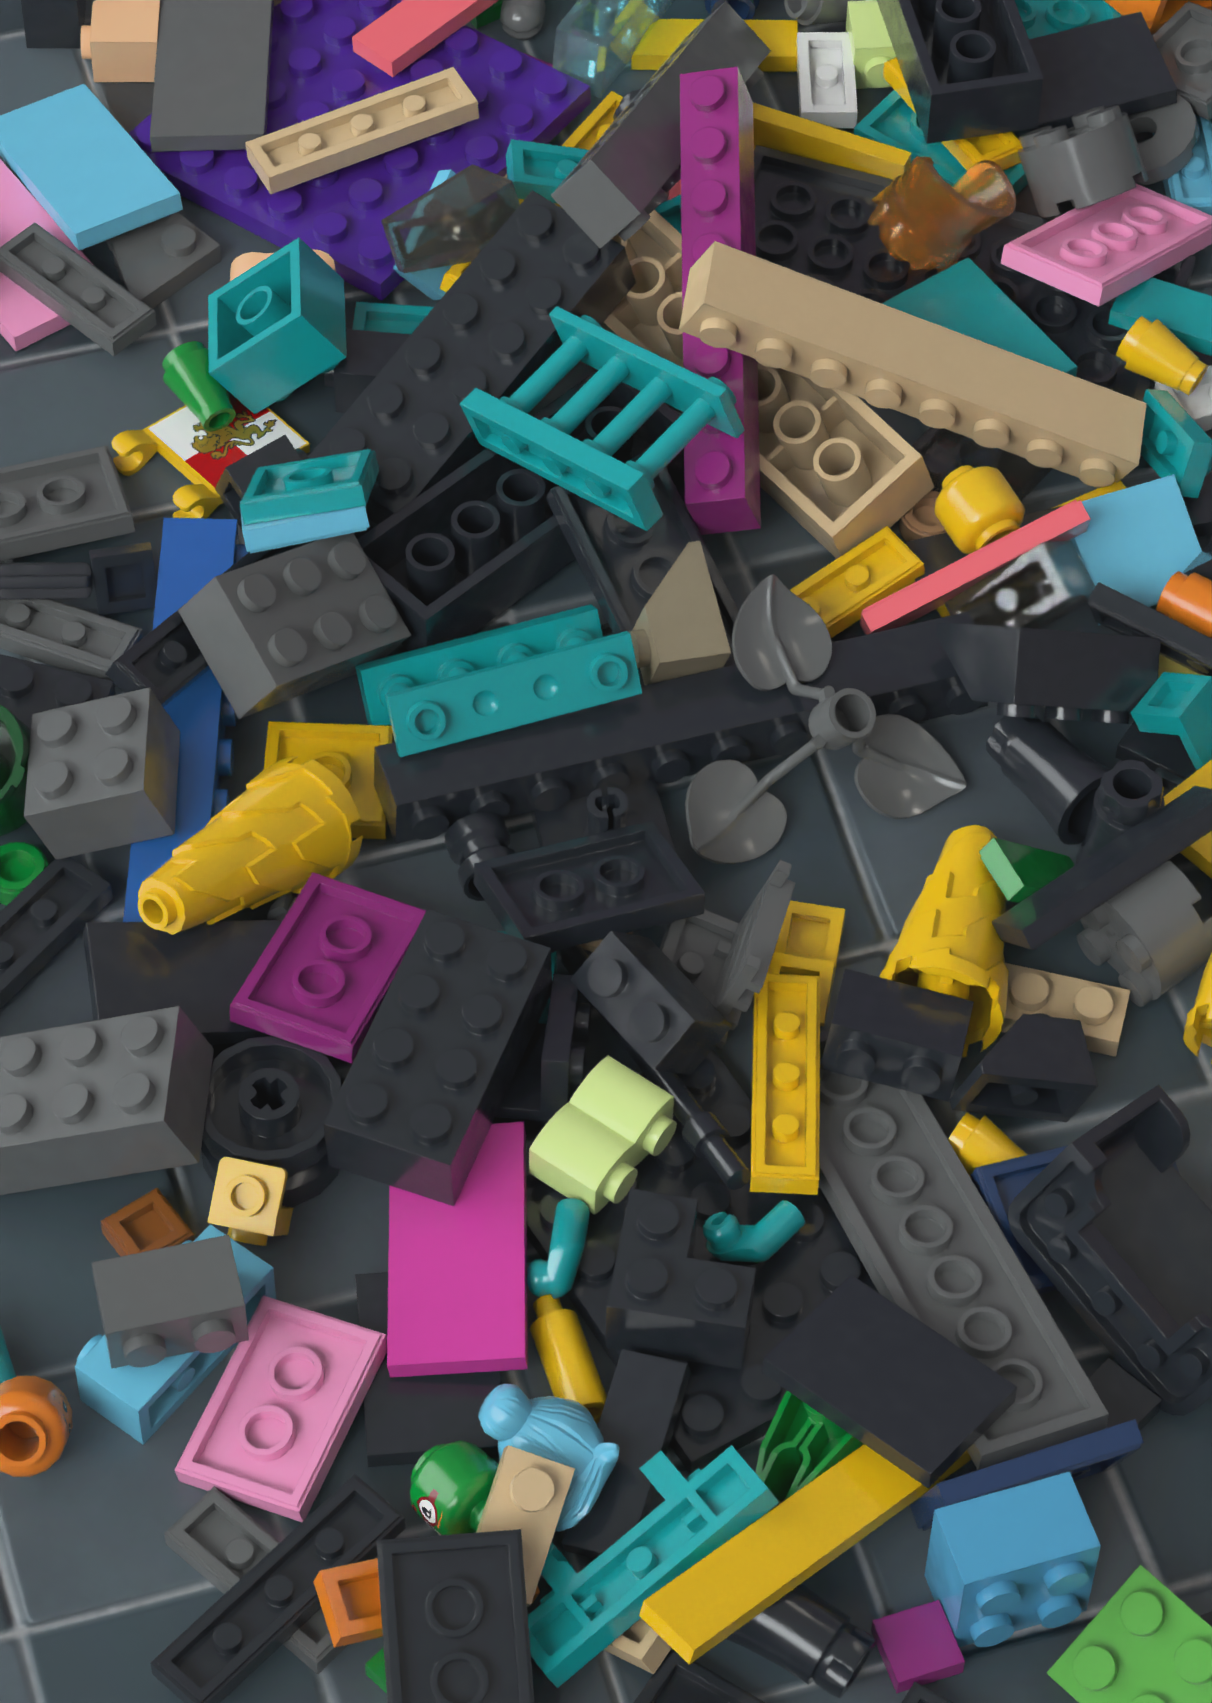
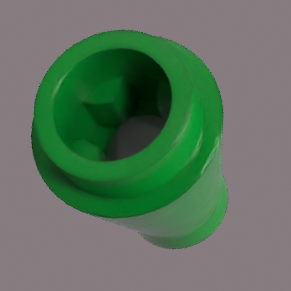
M191 341L171 350L162 363L165 371L163 376L164 383L199 419L206 431L213 432L228 426L234 420L236 412L230 403L227 390L208 372V349L201 342Z

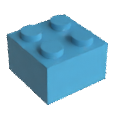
M1070 1471L934 1509L924 1576L934 1601L939 1600L959 1647L973 1643L977 1647L994 1646L1007 1640L1015 1631L1042 1624L1045 1628L1063 1626L1075 1620L1081 1612L1087 1611L1101 1545Z

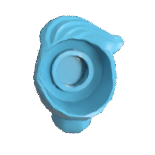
M502 1384L495 1387L487 1395L480 1407L478 1418L483 1431L493 1439L498 1440L499 1460L504 1448L509 1445L575 1468L555 1531L559 1532L575 1527L590 1513L618 1460L619 1445L604 1442V1438L591 1413L577 1401L555 1396L528 1399L519 1386L515 1384Z

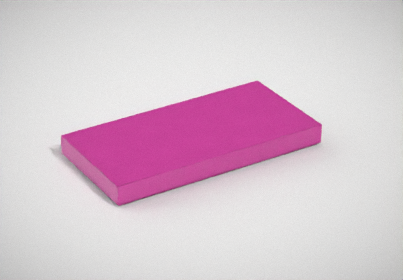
M524 1122L495 1123L491 1125L454 1206L389 1185L387 1368L390 1378L528 1369L526 1131Z

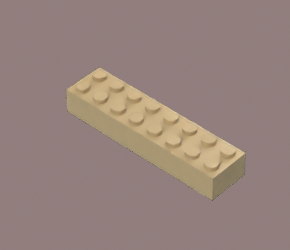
M653 210L649 214L651 216L650 219L628 240L623 241L618 234L612 238L625 247L636 284L601 326L603 329L683 367V332L679 331L682 316V234L656 210ZM758 363L760 487L836 559L884 527L888 526L890 528L934 488L922 455L858 396L836 388H823L814 384L809 378L782 368H769Z

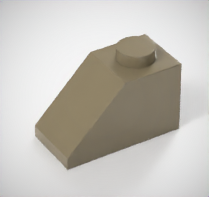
M700 541L688 542L644 606L633 630L629 632L631 633L637 668L641 670L645 685L722 668L731 654Z

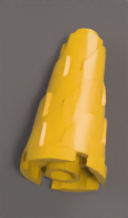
M292 756L265 768L246 784L247 790L212 817L202 830L172 851V857L142 882L138 891V911L141 918L149 927L174 935L204 922L212 925L244 908L255 909L290 892L298 894L313 872L331 879L337 877L353 865L359 855L363 839L362 835L352 841L351 825L360 821L361 818L349 791L331 770L313 759L299 765L293 763V760L298 756Z
M969 825L954 830L947 838L933 874L927 876L922 892L905 920L898 943L879 977L974 1001L962 1057L967 1056L969 1044L982 1040V1052L997 1039L1002 1030L1007 1009L1009 970L1005 965L1003 954L1004 941H1001L992 924L993 920L1005 913L1007 899L981 860L979 853L993 837H997L991 830L980 825Z

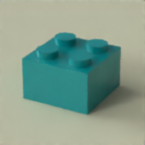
M299 237L208 295V372L253 414H257L274 402L285 400L295 389L317 375L333 370L341 360L347 357L344 279Z

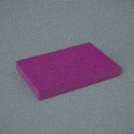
M313 872L230 1004V1021L352 1063L426 910Z

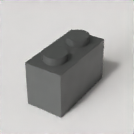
M229 1235L91 1262L111 1369L127 1365L132 1367H148L159 1363L165 1357L194 1351L202 1353L220 1352L229 1348L234 1343L249 1340L245 1302Z

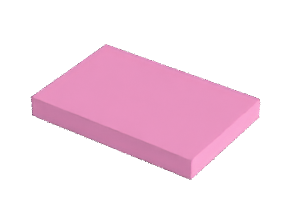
M263 1295L247 1326L249 1340L238 1343L174 1471L179 1482L206 1491L216 1487L227 1498L303 1522L387 1353V1336L384 1333Z

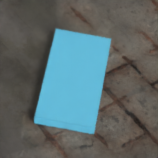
M85 84L0 115V156L78 250H83L183 210L180 192Z

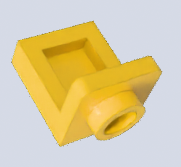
M223 1157L218 1166L207 1223L229 1227L227 1235L234 1241L260 1246L267 1245L268 1235H288L293 1208L282 1206L288 1177L287 1170L282 1167L233 1157Z

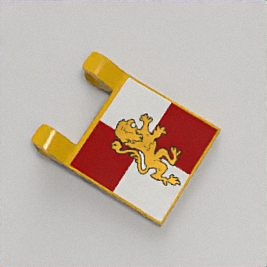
M227 390L236 416L225 428L213 432L206 431L199 419L184 405L142 430H127L117 434L112 440V448L119 454V456L113 458L115 467L125 476H131L141 470L154 454L158 452L193 483L185 485L174 492L173 502L180 510L173 513V518L207 519L220 504L224 503L215 487L225 467L283 435L287 436L295 449L300 448L306 454L310 452V443L269 407H266L257 414H253Z

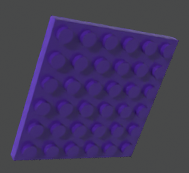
M282 0L281 3L274 6L267 134L451 67L455 68L477 99L479 118L274 194L269 193L248 161L246 149L152 152L150 142L151 114L128 134L180 192L181 196L280 248H283L299 237L311 249L328 253L334 260L336 272L345 282L382 301L405 280L393 267L438 171L451 169L490 199L494 195V185L507 174L506 153L511 139L548 144L591 103V89L589 85L467 25L461 27L404 70L391 77L353 52L352 36L403 0Z

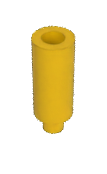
M551 1294L544 1295L533 1303L537 1319L532 1323L530 1332L553 1396L574 1400L582 1404L589 1410L597 1424L600 1421L607 1395L578 1316L573 1310L563 1309L559 1298L554 1299Z

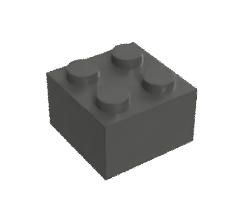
M150 687L32 714L24 817L55 859L175 834L180 731Z

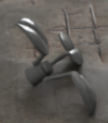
M774 574L763 579L751 591L743 602L734 623L732 652L736 666L747 682L760 691H771L786 683L792 695L819 700V704L813 708L809 716V730L813 738L766 774L759 782L748 766L735 760L715 761L702 768L694 776L687 790L685 812L690 844L699 857L718 864H738L753 860L772 849L784 832L787 812L781 801L766 790L822 747L829 750H840L853 743V753L862 757L854 773L857 790L870 808L888 818L907 819L917 816L965 789L967 783L951 756L932 735L914 721L894 714L876 717V710L872 700L858 689L846 688L835 693L834 688L829 685L822 689L802 685L801 683H808L820 677L828 667L831 659L832 641L825 623L809 604L792 593Z

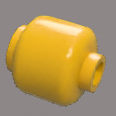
M965 465L953 470L943 480V489L936 498L934 512L956 547L962 553L971 554L1018 530L1023 523L1024 505L997 468L989 466L973 468L970 465Z

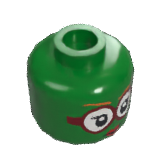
M460 1440L432 1447L419 1458L411 1474L410 1501L413 1510L439 1535L476 1533L499 1464L476 1444Z

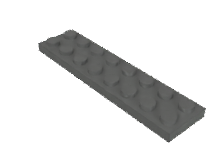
M830 1028L820 1031V1065ZM820 1069L819 1186L879 1294L1017 1386L1015 1402L967 1449L977 1470L1106 1429L1109 1416L1108 1411L923 1096Z

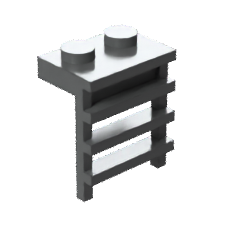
M782 860L778 862L740 923L704 909V914L668 924L659 948L732 1025L729 1030L734 1031L738 1025L741 1012H746L750 1007L754 992L759 993L763 987L796 883L787 879L792 864ZM729 1030L715 1047L722 1049L726 1042Z

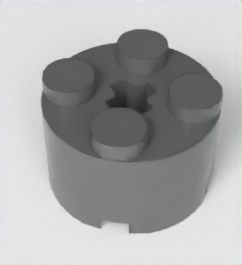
M1119 105L1106 109L1104 106H1099L1071 117L1074 127L1068 129L1066 125L1053 129L1051 126H1046L1019 137L1022 148L1018 150V155L1039 217L1046 218L1060 215L1058 206L1071 202L1076 210L1096 204L1135 188V182H1146L1149 180L1128 114L1125 112L1121 113Z
M1168 860L1081 918L1084 930L1077 934L1076 938L1081 950L1093 964L1101 966L1107 961L1120 974L1118 981L1121 988L1131 990L1129 1000L1136 1006L1143 1007L1151 1000L1161 997L1208 962L1212 952V917L1202 923L1192 906L1202 897L1189 879Z

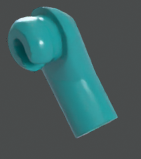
M567 1198L558 1202L555 1210L548 1260L535 1259L527 1268V1284L529 1291L533 1295L542 1297L551 1294L554 1299H557L572 1289L586 1245L589 1223V1207L583 1201Z
M782 1200L756 1225H741L736 1216L719 1212L706 1220L702 1232L707 1240L706 1249L720 1261L762 1263L773 1256L805 1225V1220L796 1206L786 1200Z

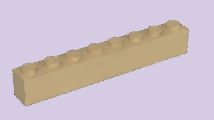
M716 241L690 268L679 331L698 337L709 346L736 351L755 358L763 366L782 368L809 378L820 387L836 388L863 398L874 407L896 410L919 419L926 426L945 428L972 438L983 447L999 448L1026 458L1029 463L1035 466L1053 468L1078 477L1084 484L1089 486L1106 487L1113 482H1119L1139 465L1147 404L1145 402Z

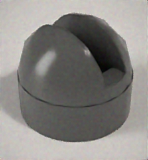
M503 0L500 13L503 30L511 38L517 40L531 39L539 33L544 23L546 4L543 0Z

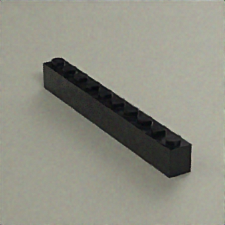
M969 612L832 642V656L824 673L814 681L801 683L802 685L821 689L829 685L834 688L835 693L846 688L858 689L872 700L876 710V717L894 714L906 717L915 723L951 714L964 715L977 708L988 706V702L971 700L936 636L937 622L974 624ZM735 664L641 686L642 694L404 757L398 755L395 742L374 747V787L396 844L415 839L428 840L447 832L449 827L457 820L477 812H493L505 819L534 812L536 809L552 811L562 807L568 801L589 796L592 791L599 788L601 789L602 797H606L607 787H616L625 791L629 785L653 779L655 783H672L685 776L697 774L702 768L715 761L735 760L745 763L775 755H792L813 738L809 730V716L813 708L819 704V700L792 695L786 683L771 691H760L747 682Z

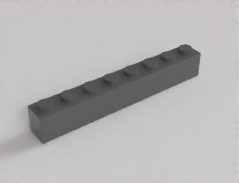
M725 1L685 37L551 194L552 198L600 249L617 234L623 241L628 240L650 219L651 216L649 214L668 196L666 192L681 179L680 74L738 66L747 90H749L764 75L758 66L771 50Z

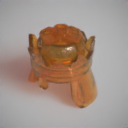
M917 156L903 175L896 177L889 186L872 198L871 201L877 204V207L869 217L868 223L873 226L879 225V238L890 255L896 260L909 262L912 270H930L936 267L940 273L958 262L974 235L998 223L1015 210L1016 196L1014 189L1004 171L993 161L983 160L975 163L952 187L938 174L930 157Z

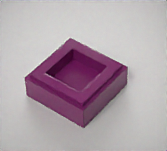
M939 1600L872 1620L871 1633L873 1638L876 1639L877 1648L896 1694L909 1690L914 1682L925 1685L963 1673L965 1660Z

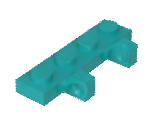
M732 1445L704 1469H696L686 1479L662 1451H659L639 1469L665 1501L580 1572L577 1573L551 1542L541 1575L553 1590L540 1600L541 1605L528 1615L531 1657L556 1688L561 1686L641 1619L639 1613L645 1599L761 1518L779 1503L770 1489Z

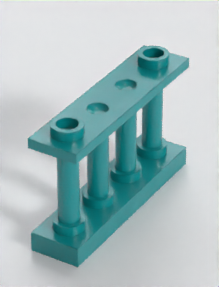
M556 306L549 313V316L562 341V345L509 398L502 396L500 399H497L475 388L460 403V406L480 445L648 531L663 516V512L652 491L655 487L653 479L707 424L735 438H738L745 431L734 406L736 404V397L731 389L721 380L715 377L706 379L603 329L590 316L582 315L578 317ZM580 361L598 370L551 419L544 417L539 420L528 414ZM621 382L640 390L635 398L593 440L585 439L582 442L570 436ZM663 403L684 412L636 462L627 461L623 463L611 457Z
M592 604L355 666L368 725L392 726L397 753L400 757L642 694L631 633L625 631L603 637L598 609Z

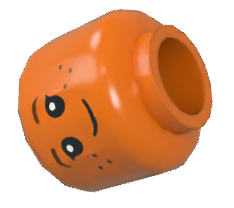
M17 1376L0 1384V1472L13 1477H31L47 1471L60 1459L73 1428L72 1409L65 1394L53 1382L38 1376Z

